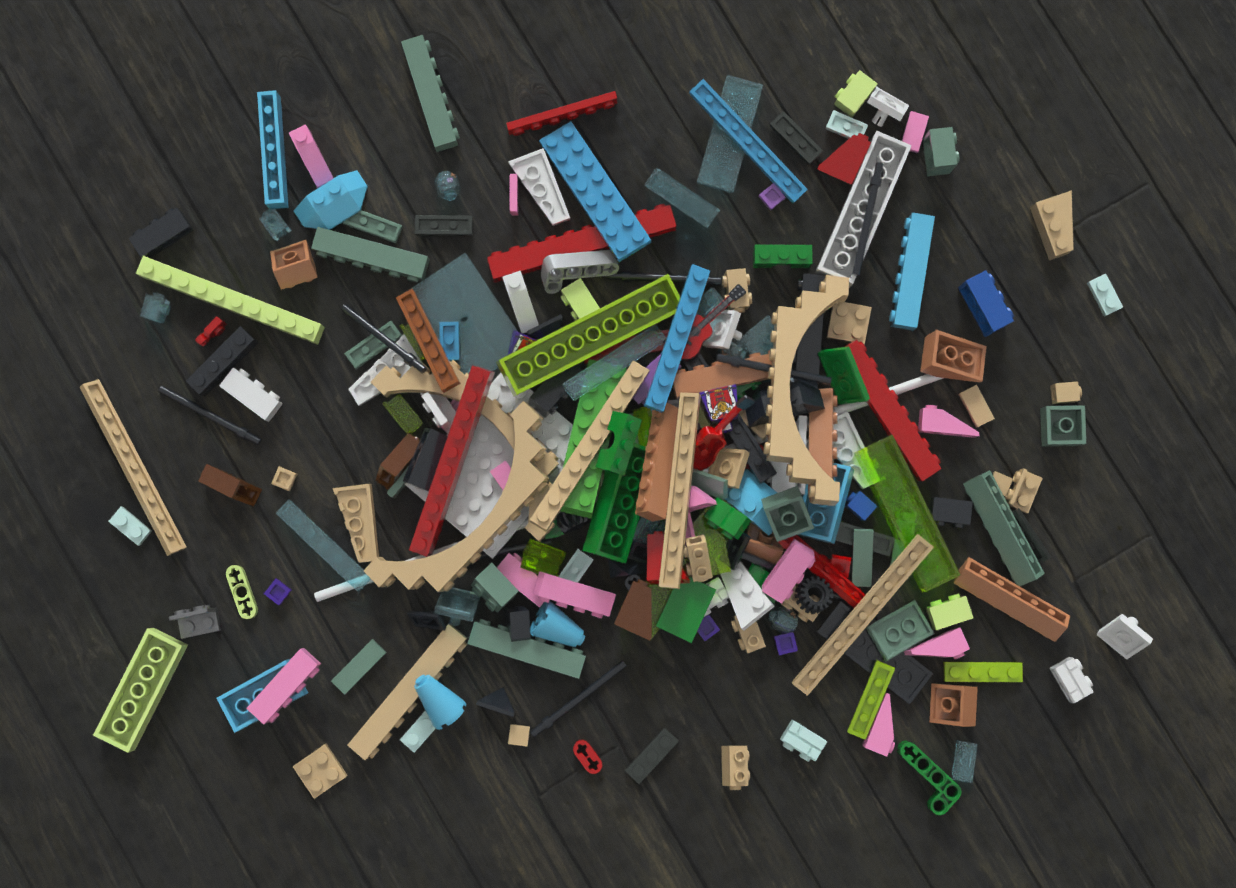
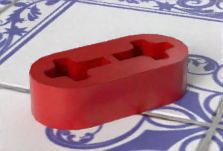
M578 740L573 747L574 754L589 773H598L602 768L600 757L588 741ZM578 744L587 746L585 749L588 754L587 756L583 752H577L579 749ZM589 757L594 762L596 760L599 762L596 770L588 767L590 765Z

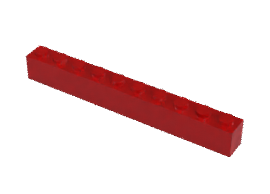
M660 204L655 206L653 210L647 211V209L636 212V218L650 238L676 231L677 226L670 205ZM587 225L577 232L570 230L564 232L563 236L556 237V235L546 237L545 241L542 242L531 241L525 247L514 246L504 253L501 251L493 252L487 259L493 280L498 282L503 280V276L521 271L523 275L542 269L543 260L548 255L610 250L597 228Z
M472 365L409 548L412 552L426 557L433 555L495 374L493 371Z

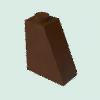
M408 433L380 464L376 481L389 490L409 466L420 439Z
M206 464L198 480L232 499L253 507L262 491L261 488Z
M638 579L637 582L633 581L614 624L647 640H651L652 589L648 588L649 583Z

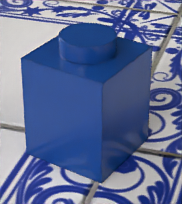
M858 491L856 494L852 492L847 497L846 501L848 503L845 505L861 521H865L877 507L861 491Z

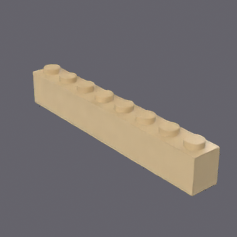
M448 624L445 631L443 630L347 745L364 760L369 757L372 759L378 753L379 749L377 747L381 742L385 744L392 736L390 731L394 727L398 728L405 720L403 718L404 714L407 711L411 713L417 706L415 701L419 696L414 688L416 679L421 675H430L438 681L442 676L440 671L444 666L448 668L455 660L453 658L454 654L457 651L461 653L467 646L465 641L468 638L452 624Z

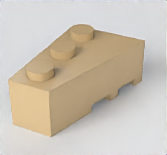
M1072 190L1036 202L1031 206L1030 209L1049 260L1067 255L1073 251Z

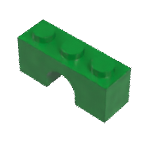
M754 245L753 268H772L776 265H789L791 268H810L812 265V245Z
M612 412L607 430L614 432L615 440L609 449L600 450L596 468L622 476L625 475L642 419L626 413Z

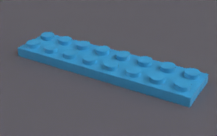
M572 122L565 124L539 140L540 145L544 148V151L619 262L652 243L650 237Z

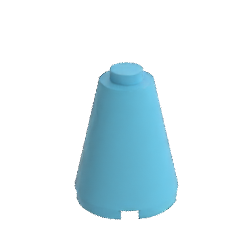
M544 602L536 614V621H532L530 634L571 647L580 646L585 639V635H583L584 630L553 602Z
M421 675L416 679L414 688L435 729H443L441 726L444 724L451 725L464 712L462 707L463 705L466 706L462 698L430 675Z

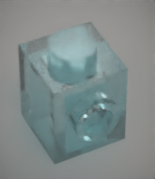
M275 208L268 209L259 218L275 241L291 231Z
M153 293V296L146 294L140 316L144 319L164 324L166 316L170 313V302L164 299L165 296L162 294Z

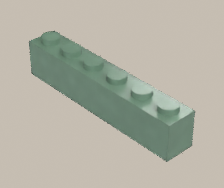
M423 35L401 41L436 152L458 146L457 139H460L457 128H453L451 124L454 121L451 110L447 111L445 104H448L446 93H441L440 90L443 84L440 75L436 76L434 69H437L435 59L429 56V52L432 51L429 40L425 41Z
M317 227L311 247L318 257H334V260L340 263L349 261L352 262L353 266L363 268V266L371 267L370 270L377 273L386 271L389 272L390 276L400 278V275L405 276L407 280L418 283L419 280L424 282L430 261L428 256L320 227Z
M989 470L963 484L965 491L970 496L976 512L979 513L985 529L988 530L994 546L998 549L1001 559L1007 566L1010 576L1016 585L1022 586L1045 574L991 471Z
M480 619L479 622L474 621L467 644L579 679L586 658L583 650L573 647L572 651L564 649V644L554 642L551 645L546 643V639L538 637L511 642L508 627L498 625V628L490 626L491 622Z

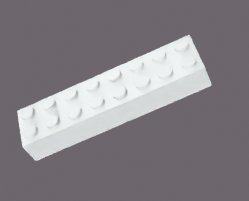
M879 131L875 132L816 269V274L848 277L849 288L853 285L856 276L852 275L871 188L869 185L870 179L873 177L875 165L877 162L884 164L881 174L882 183L877 192L864 257L912 145Z

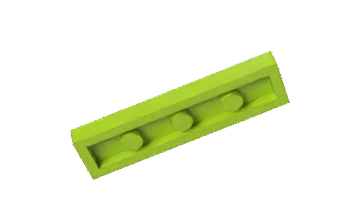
M876 660L848 727V733L866 740L895 667Z
M943 662L944 682H1023L1022 662Z

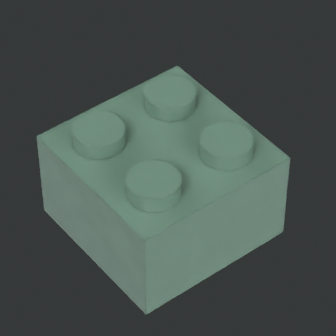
M953 127L930 129L922 140L927 176L950 174L957 166V163H959V152L955 149V144L957 143L956 133H953Z
M1045 406L1040 408L1042 446H1081L1086 444L1085 406Z
M798 486L761 499L777 542L814 529Z
M493 563L486 567L471 584L475 595L478 597L482 596L486 601V606L491 611L495 610L497 613L518 593L517 588Z

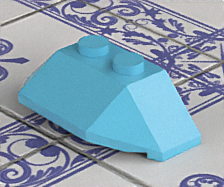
M357 170L339 175L308 194L295 208L294 213L306 228L317 229V227L331 230L361 211L368 186Z
M748 469L744 470L739 489L728 488V498L723 501L747 516L751 523L768 536L772 534L773 531L761 499L774 495L777 492L764 482L759 484L753 473Z

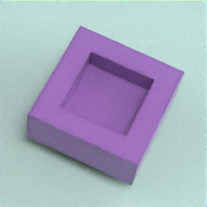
M774 183L758 196L770 211L786 198Z

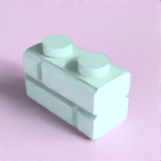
M794 720L790 721L780 738L784 742L783 747L790 751L796 749L800 752L799 756L808 762L810 759L816 761L827 743L825 739Z

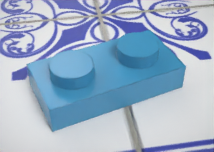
M439 322L440 343L449 361H460L459 322Z

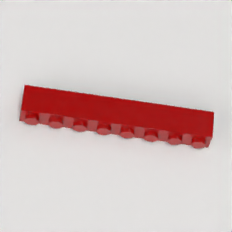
M858 340L852 341L845 347H850L870 399L866 401L917 480L924 481L941 469L939 458L935 454L932 455L928 449L930 447L929 443L925 438L920 437L918 426L915 422L911 423L907 417L909 415L907 409L904 406H900L897 401L899 399L897 394L886 385L888 383L886 377L877 371L876 368L878 366L872 357L869 358L866 354L867 349L861 341L858 342Z

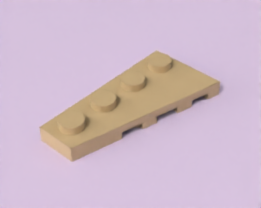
M372 484L333 488L339 502L340 511H342L345 519L346 528L349 530L358 562L373 561L376 557H379Z

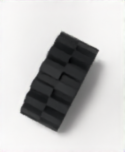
M811 576L798 585V588L795 590L797 592L795 598H799L796 603L797 605L801 603V610L806 608V613L818 614L832 603L833 595H830L833 590L828 589L830 584H825L826 580L824 578L820 580L819 576L815 578ZM812 588L818 592L820 597L818 602L813 601L809 597V589Z

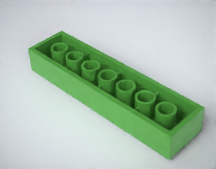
M589 359L563 468L625 374L626 367ZM612 431L600 450L608 449ZM600 450L560 512L592 519L603 470L595 467Z

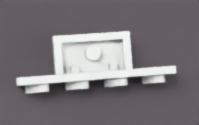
M429 392L420 393L425 401L423 406L427 412L430 413L432 411L435 415L432 418L438 428L442 426L447 434H449L456 414L453 406L446 397L429 394Z

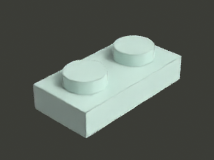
M833 110L825 129L849 139L853 135L857 136L858 133L864 135L868 125Z
M1106 274L1087 283L1104 316L1123 308Z
M122 506L109 520L113 526L138 546L152 532L150 528Z
M577 549L558 577L578 583L593 562V559Z
M426 711L400 739L414 753L435 730Z

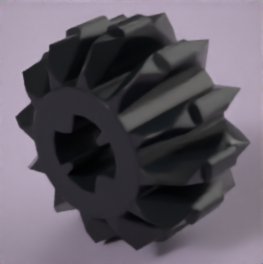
M560 512L556 516V523L563 533L582 528L590 520L586 517Z

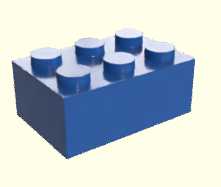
M986 270L966 280L958 287L984 337L991 335L1014 321L1011 309L1006 307L1003 302V294L1001 291H997L993 276L990 273L988 274Z

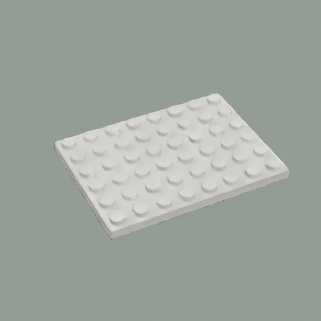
M500 373L491 383L487 396L492 401L496 399L503 406L501 410L507 414L508 412L512 413L523 401L528 403L530 396L534 392L528 389L513 397L502 373ZM557 411L553 415L549 414L546 418L542 416L544 419L541 421V427L537 431L531 432L535 438H538L545 445L547 453L552 451L559 458L557 460L559 466L548 477L552 484L563 469L573 427ZM480 415L445 517L447 521L466 537L483 523L502 495L503 490L490 471L504 461L512 467L514 449L504 435L482 415ZM405 483L408 488L426 502L429 491ZM524 506L520 510L521 515L515 521L511 520L506 525L508 527L507 530L501 535L498 534L493 539L494 543L487 550L484 548L483 551L492 559L529 517V506Z

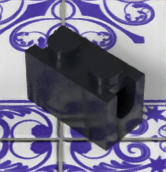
M932 497L930 499L928 521H934L933 525L945 526V523H951L954 528H964V525H970L973 502Z

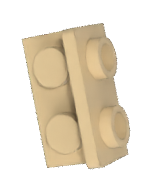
M1024 468L1020 469L1019 472L1016 471L1012 480L1014 482L1012 489H1009L1005 496L1008 505L1014 509L1019 508L1021 512L1026 514L1029 513L1042 478L1027 472Z

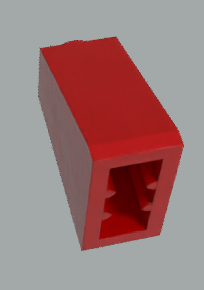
M858 133L857 136L853 135L824 160L817 170L852 185L871 144L868 141L869 137Z
M663 531L647 534V581L651 585L659 584L665 534ZM682 565L681 583H690L689 576L684 565Z

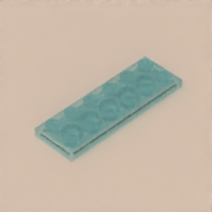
M727 75L721 98L751 129L763 84ZM715 121L712 126L697 184L733 193L744 151Z

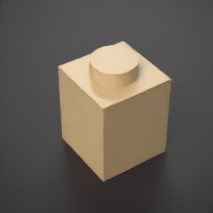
M1078 382L1056 383L1050 386L1052 405L1075 403L1080 401L1082 397V389Z

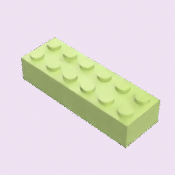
M147 628L93 736L128 753L134 751L188 644L155 628Z

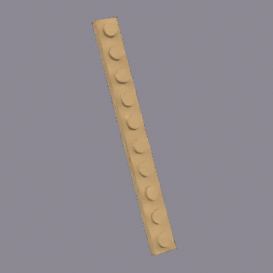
M632 361L530 518L531 523L547 532L611 433L607 428L612 412L624 413L649 374V369Z
M100 380L82 384L80 389L167 556L184 550L186 545Z
M680 392L659 587L680 589L701 399L699 393Z
M917 534L792 681V684L808 696L934 547Z

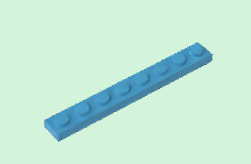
M704 79L690 90L689 94L792 203L808 190Z
M694 264L690 267L644 404L645 407L661 413L664 412L710 273L707 269Z

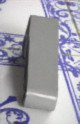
M611 250L548 255L543 260L541 279L545 291L549 294H554L561 290L562 282L565 279L610 276L618 272L619 265Z

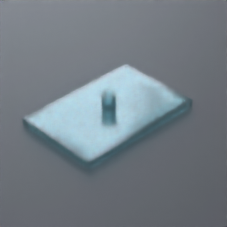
M464 253L412 288L439 341V322H459L460 361L455 362L461 366L459 370L465 375L470 373L472 365L490 371L497 369L496 362L507 356L513 330L517 331V329L467 254ZM467 317V321H461L462 318Z

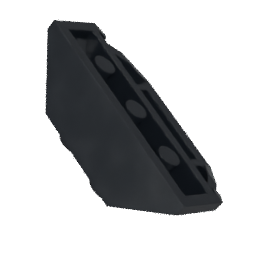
M790 377V401L793 416L825 409L819 389L803 379ZM771 382L758 385L752 396L755 404L745 409L749 428L769 423V416H766L767 404L770 405V398H767L768 386H771Z

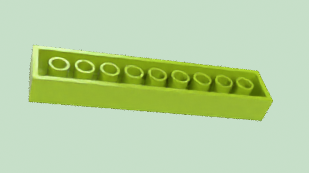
M669 274L503 357L496 364L514 397L674 315L680 296Z

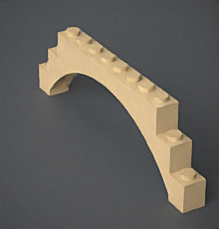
M826 275L823 282H820L819 292L802 291L800 296L796 298L795 308L778 306L776 312L772 313L771 324H774V331H771L770 342H773V349H770L769 353L772 367H769L768 379H771V386H768L767 398H770V405L767 404L766 416H769V423L765 425V435H768V440L764 444V454H767L766 461L790 463L786 467V476H789V482L811 484L809 487V497H812L811 504L835 506L839 502L840 482L834 481L822 470L811 456L798 432L790 401L791 368L796 349L808 328L826 310L838 302L844 303L849 294L848 277Z
M452 360L450 363L461 384L445 393L441 391L433 373L429 374L431 370L428 367L425 373L422 374L412 366L399 378L401 374L394 367L390 369L388 366H385L371 383L386 398L390 394L429 392V394L439 395L460 402L469 374L466 373L464 375L459 370L461 366ZM487 396L481 415L496 426L514 449L515 431L514 420L510 416L511 413L508 412L506 414L501 410L503 406L496 399L492 401ZM545 451L544 457L539 462L535 461L534 464L549 477L559 466L557 462L559 458L552 451L549 453ZM550 481L547 482L548 486L541 493H536L534 501L529 505L528 524L525 527L539 542L556 526L555 523H552L546 532L530 522V518L552 486Z
M523 401L510 414L514 420L515 431L512 467L501 497L483 523L456 545L426 558L411 561H386L383 557H376L365 568L364 572L378 587H389L395 582L396 579L394 577L396 576L408 590L419 589L425 583L424 579H426L437 592L449 591L454 586L453 581L457 577H462L467 572V566L471 562L472 564L481 557L480 553L484 548L487 550L494 543L493 539L498 534L501 535L507 530L508 527L506 525L511 520L515 521L521 515L520 510L524 506L528 507L534 501L536 493H541L545 490L550 479L534 462H539L544 457L546 448L531 434L532 431L535 432L541 427V421L544 418L527 402Z

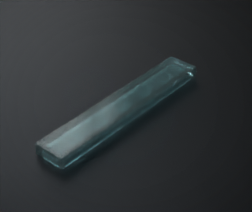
M655 324L564 382L562 387L574 401L629 366L632 361L640 359L666 341V337Z
M290 499L276 512L288 526L355 590L359 592L371 580L364 572V569Z

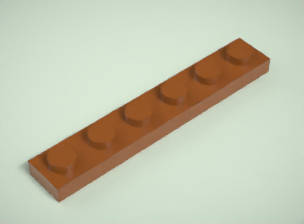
M413 288L396 297L441 391L445 393L461 384Z

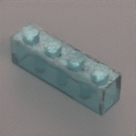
M659 168L654 169L644 185L706 228L712 224L720 212L717 207Z

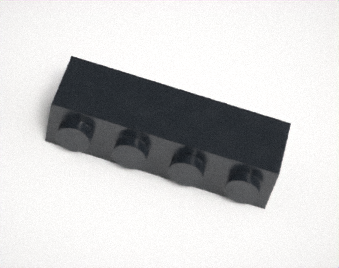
M240 326L186 382L198 394L206 397L259 342Z

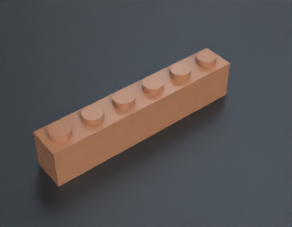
M770 350L765 355L760 353L750 354L749 358L746 359L772 365V361L769 360ZM713 362L710 367L699 365L693 367L692 371L686 372L685 369L677 370L672 386L675 400L680 399V392L700 394L703 391L734 384L740 386L769 379L768 372L741 366L737 368L732 367L731 364Z
M833 388L819 389L825 409L809 413V452L822 470L834 480V477H837L838 474L837 465H834V459L838 458L837 447H834V442L838 441V432L834 430V424H838L837 412L834 413V407H838V396L834 395ZM808 484V497H809V487H810L811 484Z
M666 403L662 413L652 410L642 477L636 502L635 514L652 522L666 519L678 417V408L669 403Z
M970 557L957 571L954 584L989 603L994 608L1008 614L1010 617L1015 618L1027 627L1034 629L1046 638L1055 642L1068 628L1070 615Z

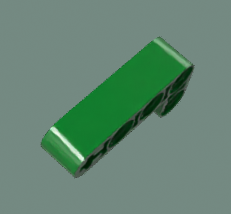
M906 740L901 741L897 746L898 754L936 789L927 801L929 810L936 815L945 814L960 798L961 788L915 744ZM906 746L910 747L909 750L915 754L914 757L905 753L904 748ZM920 759H925V767L921 769L918 768V761ZM939 772V781L933 782V774ZM954 786V794L947 795V788ZM941 800V808L934 810V803Z

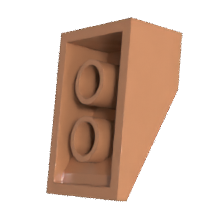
M935 330L925 337L920 372L940 378L982 382L987 346Z

